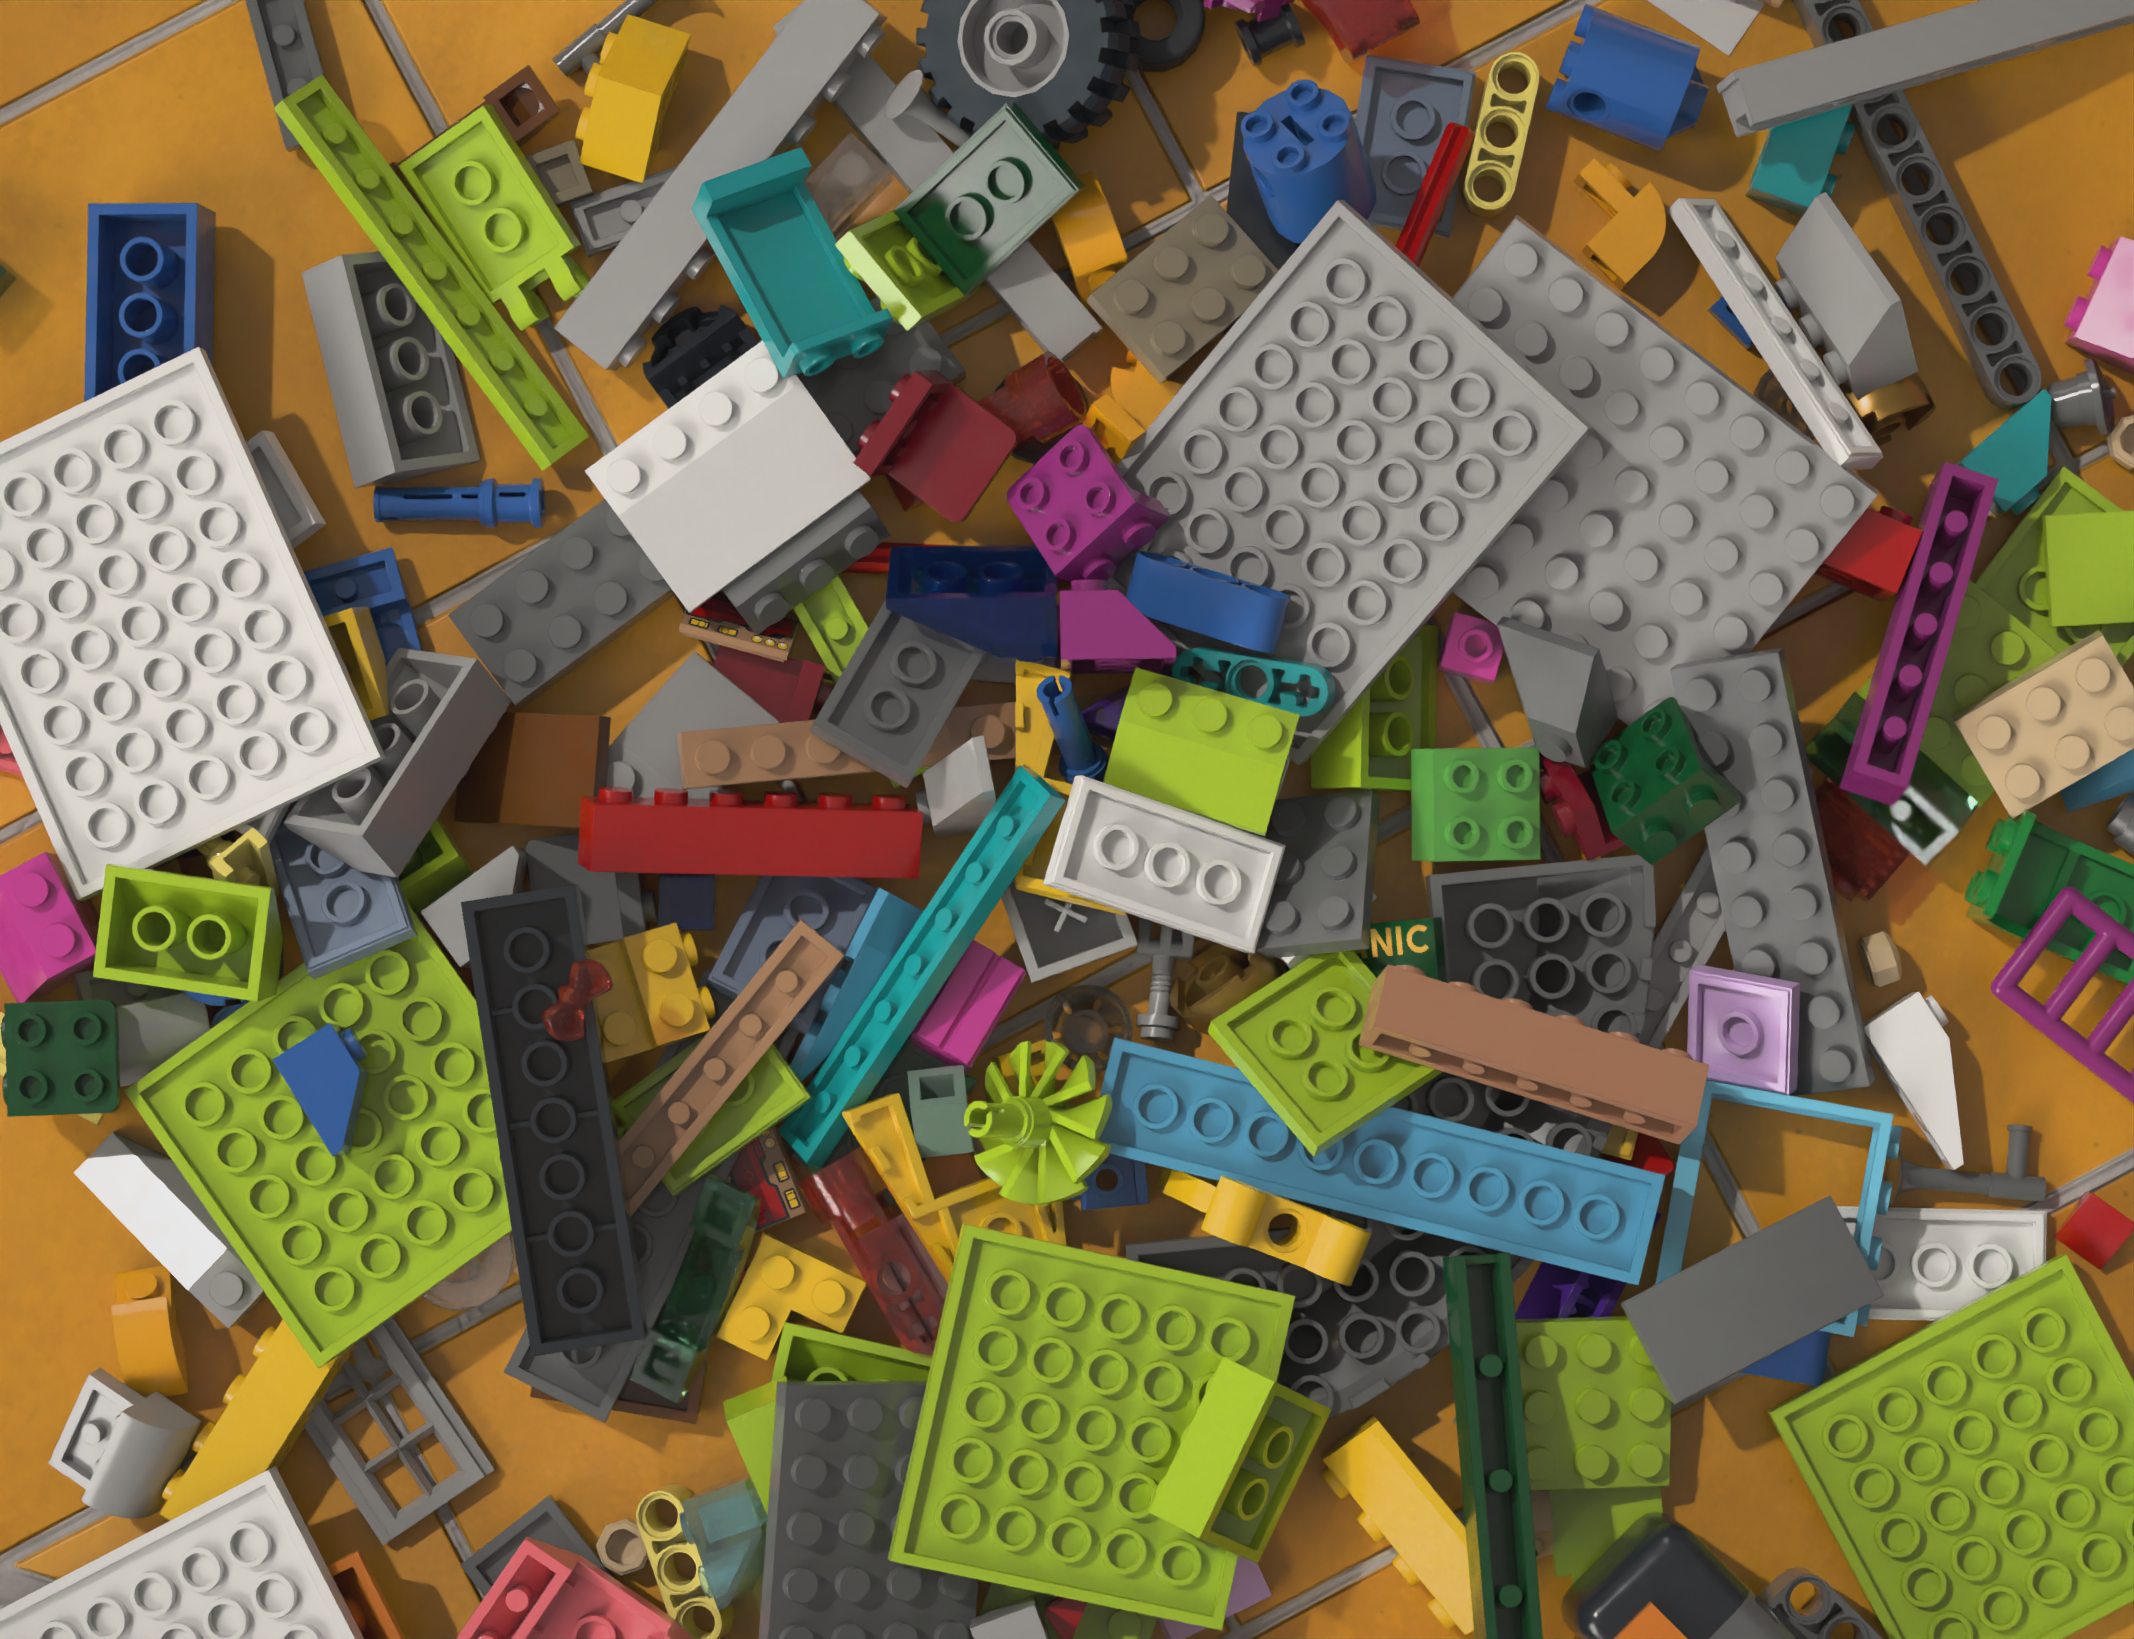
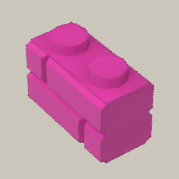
M973 939L915 1026L916 1028L909 1041L949 1066L963 1065L964 1073L967 1075L1027 972Z

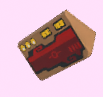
M718 592L691 613L686 609L679 631L685 636L784 662L785 660L787 661L793 652L800 620L796 613L788 612L782 620L770 625L756 636L727 596Z
M775 1125L742 1149L725 1183L743 1232L748 1236L810 1211Z

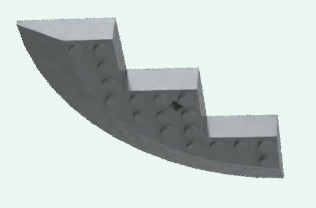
M1640 855L1592 859L1590 861L1578 860L1435 874L1425 877L1429 918H1442L1447 983H1468L1475 986L1481 994L1500 1000L1506 998L1519 999L1529 1003L1535 1011L1554 1017L1558 1015L1577 1017L1586 1023V1027L1606 1033L1624 1032L1635 1036L1639 1040L1646 1016L1645 1011L1653 965L1652 953L1656 927L1654 864L1651 865ZM1447 1072L1440 1073L1391 1106L1595 1158L1598 1157L1600 1151L1604 1148L1612 1126L1608 1122ZM1290 1198L1289 1200L1346 1221L1372 1233L1351 1286L1337 1283L1295 1264L1250 1247L1237 1245L1214 1235L1125 1243L1126 1258L1130 1260L1294 1295L1295 1300L1277 1383L1332 1409L1327 1420L1365 1404L1389 1389L1393 1384L1417 1369H1421L1431 1361L1430 1359L1450 1344L1443 1257L1506 1253ZM1290 1227L1268 1229L1270 1239L1277 1240L1283 1238L1289 1232ZM1510 1254L1512 1283H1515L1529 1268L1534 1259Z

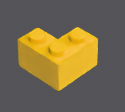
M627 14L618 34L608 33L602 48L600 64L593 63L585 86L584 95L593 98L591 108L585 106L582 111L575 135L576 139L584 141L580 164L640 183L644 182L658 152L667 108L682 78L691 34Z
M766 1233L716 1337L767 1361L771 1357L782 1334L784 1322L788 1321L792 1311L842 1334L869 1280L773 1234Z

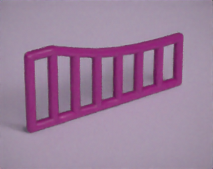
M2065 887L2058 893L1993 979L1990 986L1991 992L2000 1001L2134 1104V1068L2131 1072H2128L2105 1054L2106 1050L2134 1015V977L2087 1039L2062 1020V1017L2114 948H2117L2134 960V933L2077 889ZM2072 914L2093 930L2096 936L2044 1005H2042L2020 988L2018 984Z

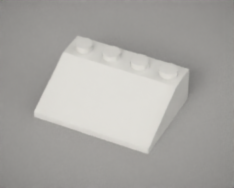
M763 340L585 470L586 474L689 613L871 481L867 473L853 464L856 459L797 375L783 379Z

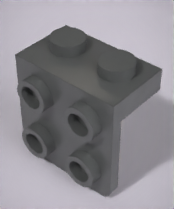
M579 833L533 839L527 844L526 856L531 891L579 884L588 945L618 941L625 937L650 930L649 924L658 923L653 889L644 890L642 873L590 872L578 864Z

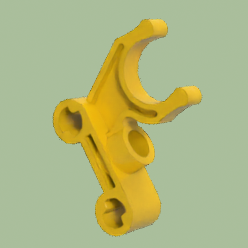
M1163 1167L1155 1187L1164 1194L1206 1213L1200 1228L1205 1232L1237 1245L1250 1247L1295 1264L1346 1286H1351L1372 1234L1346 1221L1221 1175L1218 1184H1215L1194 1174ZM1288 1213L1291 1218V1227L1287 1235L1277 1240L1270 1239L1268 1229L1272 1219L1279 1214Z

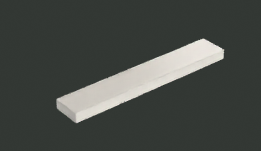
M1678 198L1667 212L1823 450L1844 468L1850 470L1872 469L1884 457L1882 451L1715 199Z

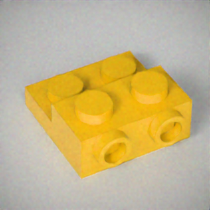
M677 923L631 935L618 942L589 950L607 1064L704 1035L710 1030L707 1020L715 1018L714 1003L706 986L699 988L696 986L691 966L698 964L696 946L690 933L680 934Z

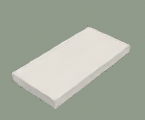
M1079 775L1075 776L1043 885L1245 953H1255L1286 845Z
M1836 1206L1850 1233L1854 1236L1859 1206ZM1888 1207L1887 1216L1876 1214L1872 1236L1883 1239L1877 1271L1871 1270L1884 1296L1871 1303L1868 1319L1936 1321L2045 1263L2047 1211Z

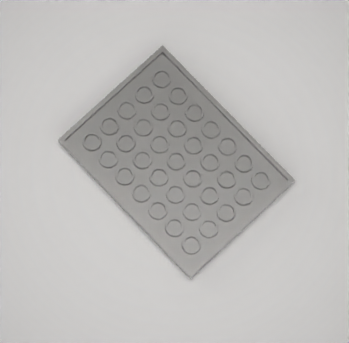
M1337 200L1149 426L1144 435L1116 466L1131 489L1159 500L1171 518L1156 530L1154 538L1148 544L1134 550L1116 567L1115 573L1106 581V587L1109 590H1118L1126 597L1138 551H1148L1173 557L1289 595L1291 598L1275 653L1251 650L1147 616L1145 617L1176 646V652L1179 655L1186 650L1206 646L1314 663L1326 668L1335 681V697L1326 710L1311 716H1299L1296 734L1289 754V758L1299 766L1311 757L1594 427L1345 200ZM1200 659L1199 664L1192 665L1206 680H1225L1228 671L1216 672L1203 668V659ZM1227 661L1228 669L1231 665L1230 661ZM1248 665L1241 673L1240 685L1247 695L1260 697L1267 688V677L1261 668ZM1280 669L1281 676L1283 677L1285 671ZM1309 675L1306 681L1299 683L1282 682L1279 692H1300L1304 694V704H1307L1309 699L1318 697L1320 694L1319 688L1311 685V676ZM1226 686L1223 688L1224 693H1227ZM1280 694L1276 697V700L1281 702Z
M1516 215L1453 296V299L1594 427L1453 590V593L1496 626L1502 616L1600 649L1617 717L1628 726L1669 697L1676 699L1670 671L1676 664L1749 653L1878 495L1877 489L1852 470L1840 466L1822 447L1518 215Z

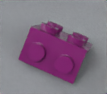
M1084 425L1075 426L1008 489L1006 495L1008 503L1054 575L1069 582L1073 580L1107 581L1112 577L1116 567L1134 550L1148 544L1154 538L1156 530L1171 518L1159 500L1129 487L1094 431Z

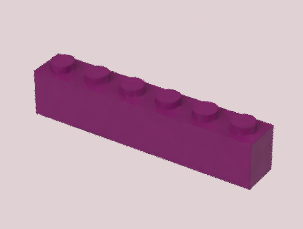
M1944 462L1931 481L1917 529L1923 532L1897 593L1840 789L1894 806L1907 790L1999 479Z

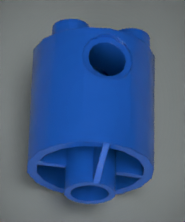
M1585 4L1574 32L1575 36L1583 38L1581 44L1570 40L1559 72L1567 75L1568 79L1567 81L1559 78L1556 79L1545 109L1660 152L1666 139L1689 127L1694 128L1703 107L1709 86L1704 85L1696 67L1701 47Z
M1297 80L1287 90L1267 99L1254 112L1247 114L1241 122L1243 148L1269 219L1279 234L1294 243L1301 244L1337 200H1345L1366 220L1369 218L1376 203V183L1352 113L1341 97L1327 89L1318 88V85L1312 80Z

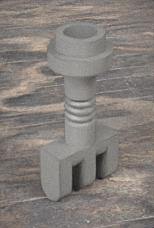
M1140 917L1136 956L1153 957V975L1151 976L1153 981H1151L1152 986L1150 987L1152 992H1150L1148 1014H1138L1136 1016V1027L1141 1028V1039L1171 1042L1174 1041V1031H1179L1181 1026V1019L1179 1017L1170 1016L1171 1002L1169 997L1172 990L1171 987L1173 986L1172 976L1174 975L1175 959L1192 960L1194 935L1181 931L1182 941H1172V928L1161 924L1160 939H1150L1152 921Z

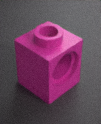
M1455 612L1449 621L1436 670L1487 685L1493 683L1504 649L1498 626L1490 621Z

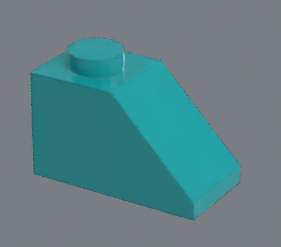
M2045 389L2038 392L2036 396L2020 407L1956 464L1957 466L1999 479L1990 507V511L1995 517L2005 513L2008 509L2017 516L2041 495V492L2035 486L2047 476L2052 399Z

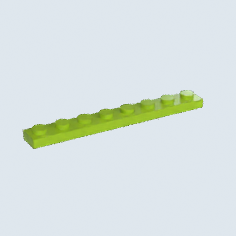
M321 74L275 106L273 109L542 471L590 437L324 76Z

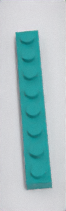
M1021 765L1019 766L806 1088L813 1098L791 1113L779 1129V1134L806 1163L822 1168L849 1127L843 1118L842 1112L866 1102L1066 801L1036 771Z

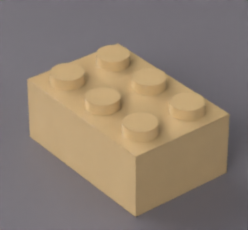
M2097 630L1952 715V718L2013 819L2023 813L2024 810L2032 808L2134 748V687L2104 636Z

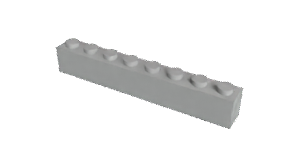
M805 0L554 329L605 370L617 371L621 364L629 368L647 346V341L642 337L656 320L659 324L664 323L679 305L681 298L676 293L689 276L693 280L698 279L715 257V254L710 250L712 246L691 209L702 183L783 154L791 143L795 147H799L815 128L817 120L812 116L825 99L830 103L834 102L849 84L852 76L847 73V70L857 57L861 55L867 58L881 43L886 34V31L881 26L888 17L866 0Z

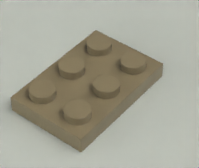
M1210 195L1095 290L1086 302L1161 385L1235 323L1279 270L1215 198Z

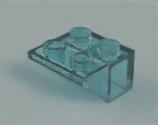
M749 1473L706 1487L681 1502L684 1512L680 1513V1524L683 1534L690 1545L696 1544L702 1565L698 1567L701 1587L707 1598L714 1597L718 1610L729 1607L751 1592L764 1568L767 1513Z

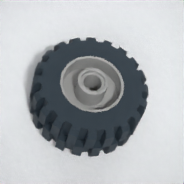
M924 0L920 12L929 14L926 28H917L916 45L926 47L927 58H922L918 61L919 69L923 72L924 78L934 80L936 85L930 88L929 95L937 107L950 110L947 119L959 129L972 131L974 134L1006 103L1014 101L1054 149H1059L1061 142L1075 144L1087 138V127L1089 125L1102 127L1113 117L1112 112L1107 108L1111 101L1123 103L1131 88L1123 84V80L1127 70L1137 72L1140 58L1139 55L1130 53L1131 41L1141 39L1139 22L1128 19L1126 13L1132 10L1135 5L1133 0Z

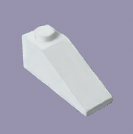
M1910 992L1863 1023L1868 1049L1944 1167L1955 1170L1963 1165L1964 1161L1950 1039L1942 1028L1949 1021L1931 995L1923 999L1919 992Z

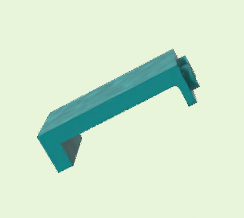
M802 147L704 181L691 208L783 379L801 372L805 376L816 375L830 367L836 359L853 354L855 358H860L873 353L884 343L883 339L893 321V317L888 309L875 312L858 279L846 267L843 254L834 245L837 241L804 182L812 165Z

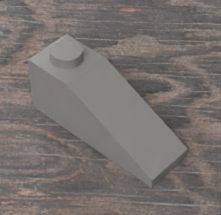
M984 735L972 737L925 771L923 777L926 790L915 792L918 810L923 812V824L932 823L936 839L977 831L997 801Z

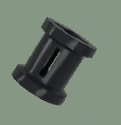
M1289 3L1282 4L1278 17L1258 22L1257 18L1248 22L1242 18L1234 21L1240 42L1253 67L1261 65L1262 58L1288 45L1293 44L1297 48L1305 45L1303 33Z

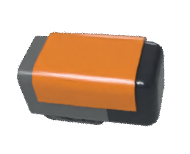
M1660 1512L1647 1513L1638 1518L1568 1589L1561 1605L1563 1620L1575 1634L1573 1639H1830L1834 1627L1843 1622H1850L1853 1625V1639H1883L1826 1581L1805 1568L1795 1567L1785 1570L1757 1597L1690 1529L1668 1514ZM1800 1583H1811L1815 1592L1812 1603L1805 1609H1793L1790 1602L1793 1589Z

